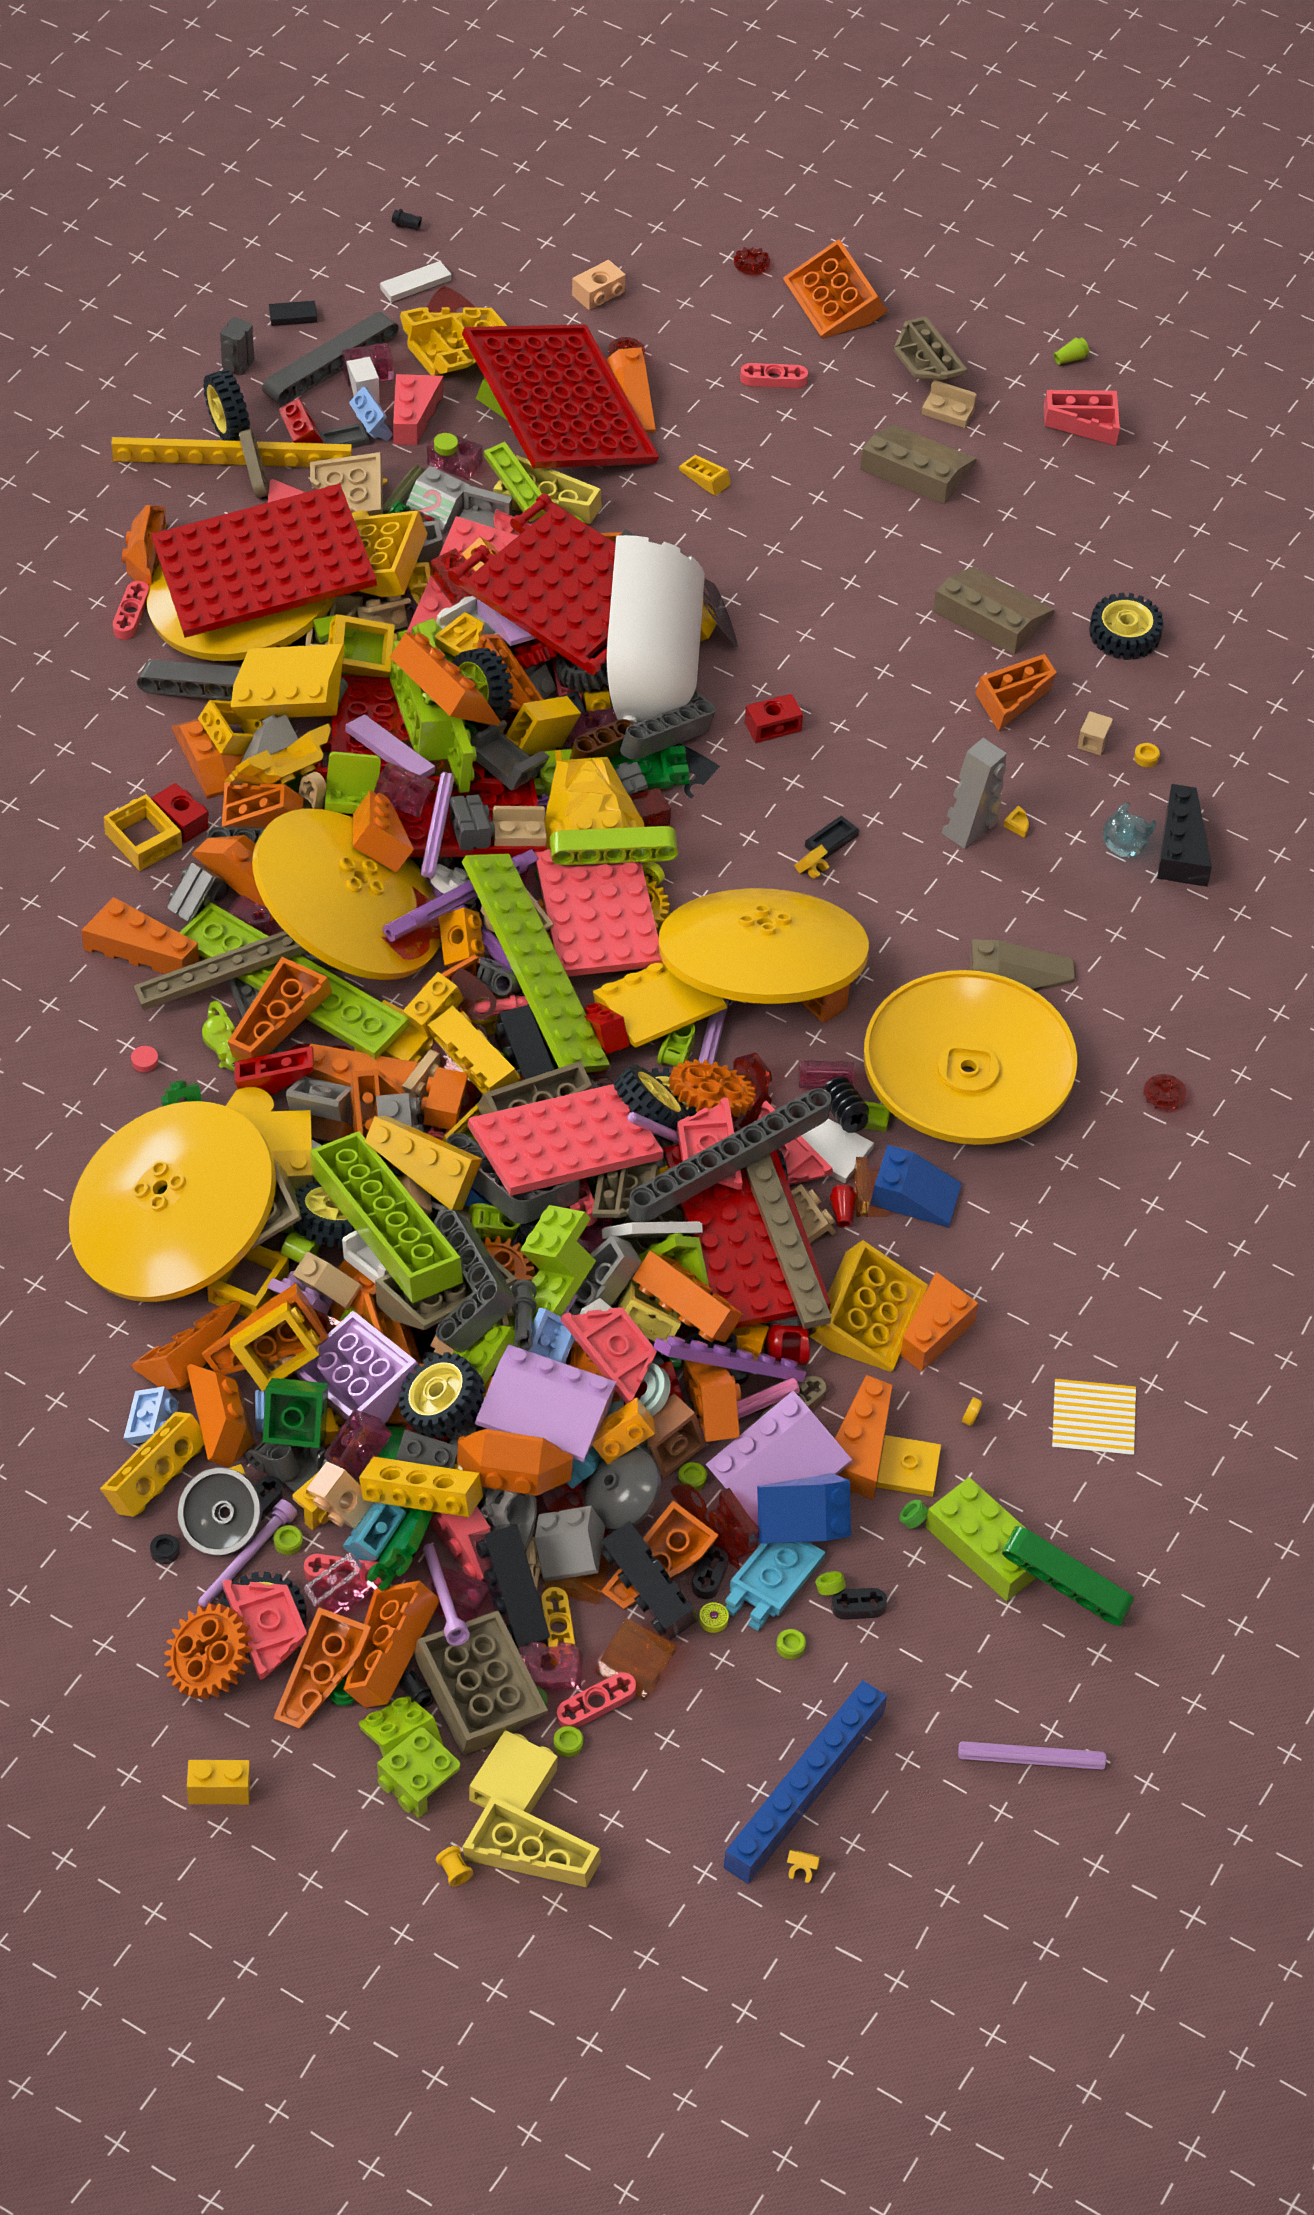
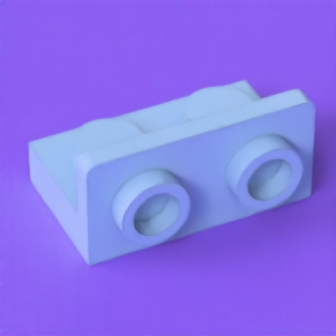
M165 1387L135 1391L124 1434V1439L128 1444L146 1442L178 1411V1401Z

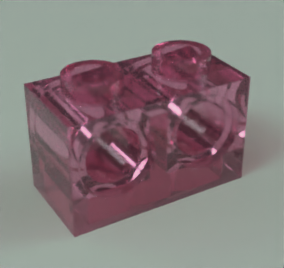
M440 430V431L437 433V435H439V434H441V433H449V432ZM456 436L458 440L457 451L452 455L443 456L434 450V437L427 446V464L469 481L482 464L483 446Z
M388 762L377 780L374 793L385 795L395 808L420 818L430 801L435 781Z

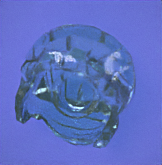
M1128 802L1120 806L1108 818L1103 829V840L1107 848L1121 857H1132L1141 853L1156 826L1154 819L1148 824L1144 818L1128 814V807L1130 805Z

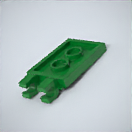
M685 746L669 747L640 759H629L622 754L609 759L615 770L622 763L629 762L632 764L637 762L647 782L648 791L671 788L674 784L677 786L690 784Z
M409 1508L402 1522L385 1546L379 1562L369 1569L367 1580L372 1582L379 1577L382 1583L379 1584L378 1589L381 1591L390 1585L395 1573L400 1577L409 1568L413 1561L412 1555L418 1550L433 1515L432 1511Z

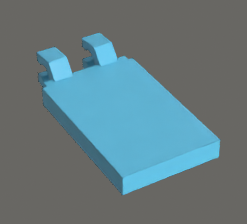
M810 1542L761 1543L731 1579V1593L725 1600V1603H727L725 1607L729 1615L734 1617L741 1609L744 1601H747L755 1606L750 1614L752 1619L749 1621L748 1626L759 1631L766 1623L769 1615L775 1617V1615L779 1616L825 1559L826 1552Z

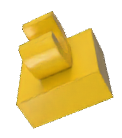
M821 844L798 861L794 867L799 874L808 869L809 876L815 879L820 875L816 866L822 872L829 868L828 863L821 859L828 852Z
M331 1407L327 1408L326 1433L322 1443L324 1448L335 1442L336 1437L343 1438L347 1436L350 1430L349 1427L338 1426L339 1424H345V1421L338 1415L334 1416Z
M791 1849L787 1862L794 1865L789 1870V1878L794 1879L795 1871L801 1868L806 1872L805 1882L809 1883L813 1876L812 1869L817 1870L819 1868L821 1856Z

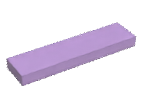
M365 714L346 724L345 731L413 782L418 783L435 773V766Z

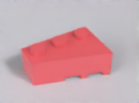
M396 374L393 444L418 445L428 426L430 417L434 415L438 402L443 398V376Z

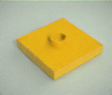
M885 1435L876 1488L933 1497L941 1444Z

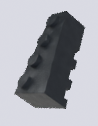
M1171 784L1157 879L1208 887L1212 865L1197 788Z
M529 1004L499 1012L497 1023L494 1025V1036L502 1053L505 1054L504 1058L519 1074L521 1078L519 1081L554 1070Z
M630 1521L601 1540L605 1548L601 1551L602 1555L610 1566L614 1563L618 1566L621 1573L617 1576L626 1589L632 1586L638 1596L634 1600L643 1613L649 1610L654 1620L651 1621V1624L660 1636L666 1634L669 1640H671L698 1621L697 1614L689 1601L686 1602L677 1584L669 1579L670 1576L657 1558H654L653 1552Z
M500 1524L468 1535L492 1598L494 1610L499 1611L516 1647L520 1648L550 1638L517 1524Z

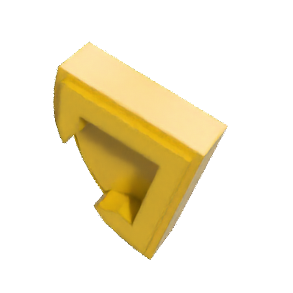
M1017 806L1004 820L1003 826L1025 838L1029 828L1026 812L1020 806Z

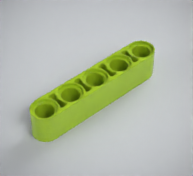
M668 826L561 830L552 833L549 838L551 858L557 865L669 861L678 855L676 832Z

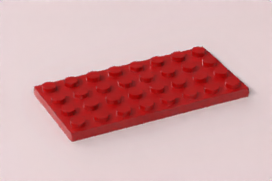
M680 1145L663 1147V1156L668 1170L682 1162ZM777 1150L769 1153L824 1299L828 1309H830L831 1302ZM744 1169L740 1170L742 1189L737 1190L716 1183L680 1203L686 1222L702 1223L703 1233L691 1234L690 1236L699 1237L709 1287L713 1289L710 1294L716 1293L722 1296L743 1314L734 1329L799 1316Z

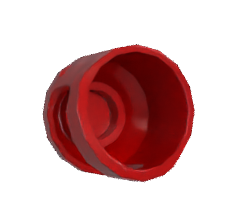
M778 1322L773 1324L768 1330L766 1337L768 1355L776 1358L775 1361L780 1362L781 1358H787L798 1362L799 1365H807L810 1356L807 1329L803 1328L802 1323Z

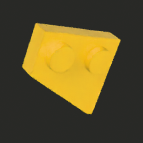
M464 612L435 635L436 646L454 657L461 652L476 649L479 638L484 632V623Z

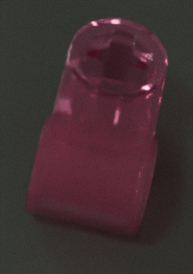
M239 895L225 910L267 936L273 934V927L269 923L271 919L269 910L251 901L246 896Z

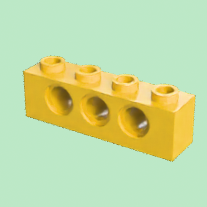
M175 1412L100 1488L117 1514L134 1517L143 1512L146 1504L164 1490L165 1484L172 1477L181 1473L184 1468L183 1466L192 1457L201 1452L204 1441L200 1425L194 1416L190 1413Z
M373 1457L359 1477L363 1500L470 1517L483 1497L480 1474L470 1471Z

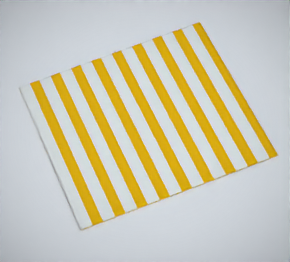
M1055 1379L1052 1447L1134 1455L1136 1387Z

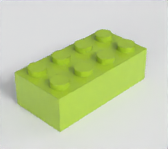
M970 1477L928 1509L925 1528L1006 1602L1036 1579L1035 1576L1006 1559L1001 1553L1014 1527H1025Z

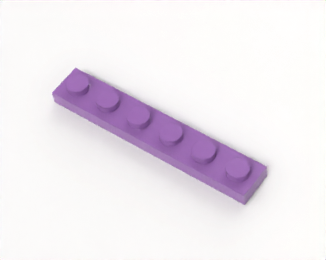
M669 1336L668 1340L656 1337L653 1349L668 1357L782 1379L795 1378L796 1381L803 1383L807 1373L797 1367L798 1362L791 1359L781 1358L779 1362L775 1361L776 1358L759 1353L758 1357H754L753 1353L742 1349H737L736 1353H733L727 1347L715 1344L714 1348H708L707 1344L692 1340L691 1344H687L685 1340L675 1336Z

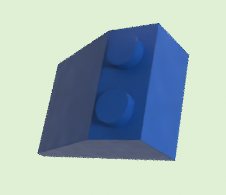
M887 1145L870 1205L949 1227L962 1183L916 1153Z
M829 1473L757 1486L759 1543L828 1541L851 1536L850 1480Z

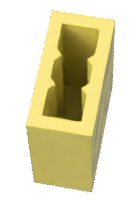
M505 1730L470 1784L469 1801L485 1808L491 1797L494 1796L530 1814L557 1771L558 1756L547 1747H539L528 1742L521 1734H512Z

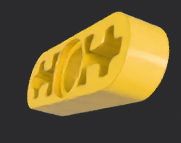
M551 1587L543 1592L541 1602L550 1638L546 1639L550 1662L554 1666L566 1668L573 1664L576 1652L568 1595L559 1587ZM553 1598H556L557 1602H559L558 1612L553 1613V1603L551 1602ZM555 1622H562L567 1628L565 1631L557 1633L552 1631L550 1626ZM558 1642H563L564 1652L566 1653L564 1657L560 1656L558 1652Z

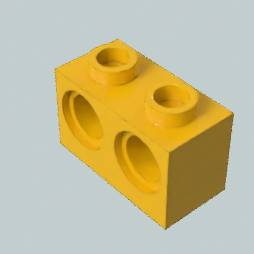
M437 972L403 1012L409 1018V1022L413 1027L430 1038L431 1034L428 1024L450 1007L454 1006L457 1008L464 998L457 985Z

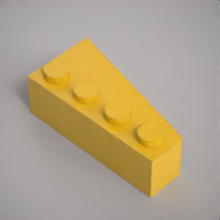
M452 1006L428 1024L433 1039L462 1072L468 1073V1079L482 1095L486 1092L519 1082L521 1079L515 1068L488 1042L485 1035L479 1029L476 1030L470 1018L464 1011L459 1012Z
M375 1116L365 1142L448 1209L453 1211L463 1210L482 1158L391 1117Z

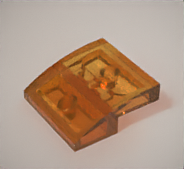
M626 1618L603 1653L594 1673L604 1679L620 1672L629 1673L636 1681L635 1696L645 1701L660 1680L661 1672L675 1654L676 1645ZM618 1684L620 1688L628 1691V1685Z

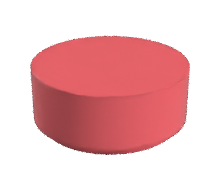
M150 1046L136 1048L131 1054L133 1068L143 1073L153 1071L158 1066L157 1051Z

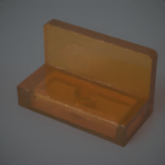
M856 1157L854 1189L857 1194L855 1202L856 1217H888L889 1210L870 1205L879 1170H867V1157Z

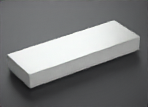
M441 261L381 282L380 290L390 302H394L451 281V273Z

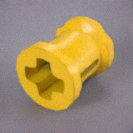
M459 1846L446 1848L435 1859L439 1866H443L448 1875L450 1887L459 1886L473 1876V1870L471 1867L466 1866L461 1857L462 1851Z

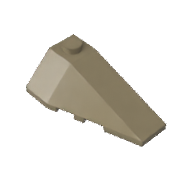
M972 939L969 956V968L971 971L1004 976L1031 989L1039 987L1048 989L1074 982L1072 958L1000 940Z

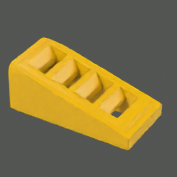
M694 455L679 466V471L715 496L731 484L727 469L697 455Z

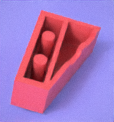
M1046 391L1043 407L1046 427L1116 446L1120 430L1117 391Z
M476 1506L470 1517L433 1512L429 1524L462 1566L466 1577L473 1581L476 1586L483 1584L485 1579L468 1536L490 1528L478 1506Z

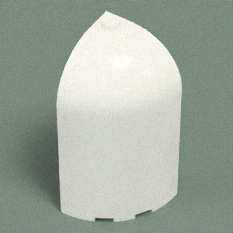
M624 535L616 536L607 642V674L610 697L617 720L627 719L636 724L687 705L695 692L698 675L705 573L692 556L687 557L680 553V548L670 543L663 542L660 545L648 542V537Z

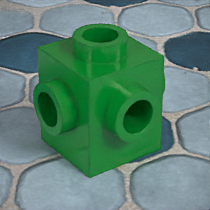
M186 1080L171 1082L169 1088H164L165 1096H161L162 1107L178 1103V1100L184 1097L183 1102H202L199 1085L196 1082L186 1084Z

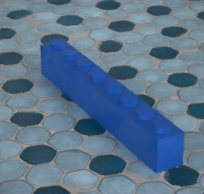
M864 1680L860 1682L726 1849L724 1868L747 1884L751 1882L885 1712L886 1694Z

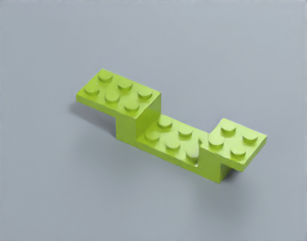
M418 623L417 633L430 639L429 643L436 648L435 633L430 631L428 623ZM394 641L393 651L398 645L399 641ZM392 660L390 682L414 751L428 761L448 759L459 793L469 792L470 781H474L472 763L476 761L477 755L475 746H471L470 731L464 727L465 720L450 717L438 704H425V699L421 697L424 691Z
M549 1205L541 1214L540 1220L533 1231L527 1236L526 1242L520 1249L539 1269L537 1275L532 1279L537 1288L534 1298L536 1301V1311L532 1314V1324L539 1308L547 1309L561 1317L596 1262L577 1242L591 1219L583 1211ZM515 1316L511 1317L510 1326L494 1324L466 1351L460 1353L454 1350L453 1352L464 1357L481 1375L484 1381L483 1386L486 1385L494 1370L497 1369L508 1344L515 1346Z

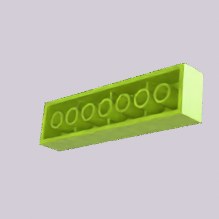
M360 1131L310 1150L313 1176L412 1303L463 1283L461 1257L377 1152L365 1142L366 1139Z

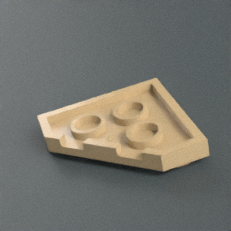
M380 452L310 462V482L312 487L321 489L340 483L352 513L365 510L370 516L383 514V469Z

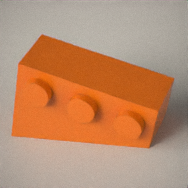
M225 783L222 827L266 828L269 823L280 815L293 810L303 809V797L285 784H260V786H255L249 783H242V785Z
M370 790L353 813V848L397 873L414 848L390 800L381 793L376 794Z
M935 1272L903 1337L901 1357L922 1372L975 1323L978 1302Z

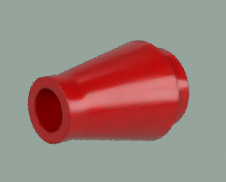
M849 1185L835 1186L829 1196L836 1217V1225L842 1228L853 1225V1213L857 1194L854 1192L853 1187Z

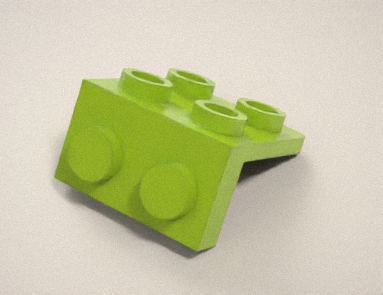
M331 752L329 754L326 781L325 810L341 814H353L370 790L377 794L381 765L380 757L377 755Z
M674 1233L666 1237L667 1240L662 1243L650 1245L648 1247L649 1250L639 1255L641 1262H643L650 1250L677 1259L681 1263V1267L690 1270L696 1275L695 1279L709 1286L699 1237L683 1236L682 1233Z
M411 1697L398 1698L391 1705L368 1714L365 1719L359 1722L360 1729L379 1745L383 1757L418 1728H425L443 1745L434 1717L417 1702H411Z
M418 1728L377 1762V1781L386 1793L392 1792L398 1798V1803L407 1813L412 1812L419 1819L428 1812L427 1797L460 1770V1762L425 1728Z

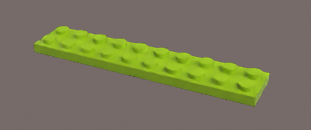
M510 854L466 855L462 864L558 1067L561 1068L581 1061L586 1072L606 1070L610 1065L596 1038L590 1022L585 1018L586 1013Z
M211 902L179 932L198 943L199 955L205 959L269 937ZM299 954L288 958L297 964L328 977L332 993L306 1019L361 1052L368 1054L375 1060L410 1025L409 1018L302 955ZM277 963L238 976L237 978L260 991Z

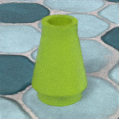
M1074 338L1060 350L1053 353L1054 360L1058 365L1085 359L1086 355H1089V347L1084 338Z

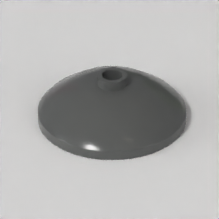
M636 1447L609 1464L604 1459L599 1462L596 1470L589 1477L585 1492L586 1506L593 1507L604 1523L605 1529L615 1531L628 1521L635 1526L650 1513L658 1499L661 1488V1474L657 1462L649 1453Z
M213 1468L195 1476L182 1492L178 1505V1521L184 1537L194 1548L210 1555H228L246 1546L256 1534L262 1515L260 1496L254 1484L242 1473L228 1468ZM226 1508H229L230 1515L229 1517L225 1518L223 1514L224 1510Z

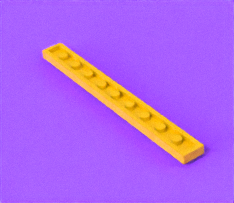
M112 437L113 461L246 465L241 441ZM257 442L263 466L310 467V462L352 456V444Z

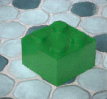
M271 1378L265 1391L263 1443L320 1448L326 1433L329 1383Z

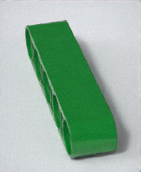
M1015 1526L1001 1552L1006 1559L1110 1624L1121 1626L1134 1602V1597L1130 1593L1026 1528Z

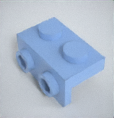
M362 387L349 404L355 411L357 418L366 427V431L373 438L377 439L379 437L388 441L393 436V433L384 422L387 416L368 388Z
M539 1308L532 1324L533 1345L526 1351L566 1364L567 1356L575 1338L561 1322L560 1316L547 1309Z

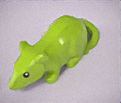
M215 1000L209 1005L208 1019L202 1028L203 1041L206 1046L216 1052L219 1060H221L219 1063L221 1069L227 1068L235 1071V1061H239V1059L232 1056L228 1045V1040L233 1031H235V1027L221 1003Z

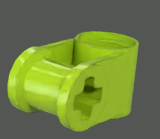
M693 1023L668 1034L660 1048L657 1064L662 1065L666 1063L677 1067L679 1062L684 1064L685 1060H689L695 1043V1026Z
M484 1203L470 1205L471 1224L481 1239H486L489 1236L491 1240H496L500 1236L501 1241L506 1242L509 1238L511 1241L516 1238L520 1228L519 1223L510 1220L495 1206ZM503 1223H510L513 1227H507Z
M297 1230L288 1235L282 1246L281 1254L300 1263L307 1251L319 1257L320 1245L316 1244L315 1239L309 1241L306 1239V1235H299Z

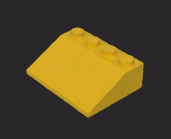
M419 510L355 517V524L378 585L359 591L379 597L404 595L428 534Z
M344 644L249 649L233 685L231 708L242 720L266 719L272 715H276L279 718L285 714L288 718L337 715Z
M653 963L646 969L627 974L624 978L613 983H606L601 988L593 991L595 1003H600L624 1017L628 1041L635 1048L727 1008L723 998L689 986L674 976L664 963Z
M311 1110L240 1113L264 1137L273 1158L286 1171L293 1188L306 1187L307 1183H313L310 1150H312Z
M862 1240L845 1252L828 1292L831 1302L829 1309L832 1317L831 1323L813 1327L810 1337L832 1352L891 1372L894 1370L901 1353L903 1337L920 1305L928 1284Z

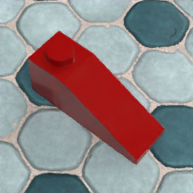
M313 1046L235 1061V1084L237 1088L256 1087L266 1091L270 1096L274 1095L314 1071Z

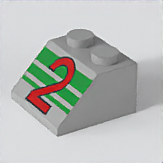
M429 466L416 480L406 505L410 506L411 510H419L424 513L425 522L438 520L441 533L444 534L453 524L455 517L461 515L464 509V490L469 484Z

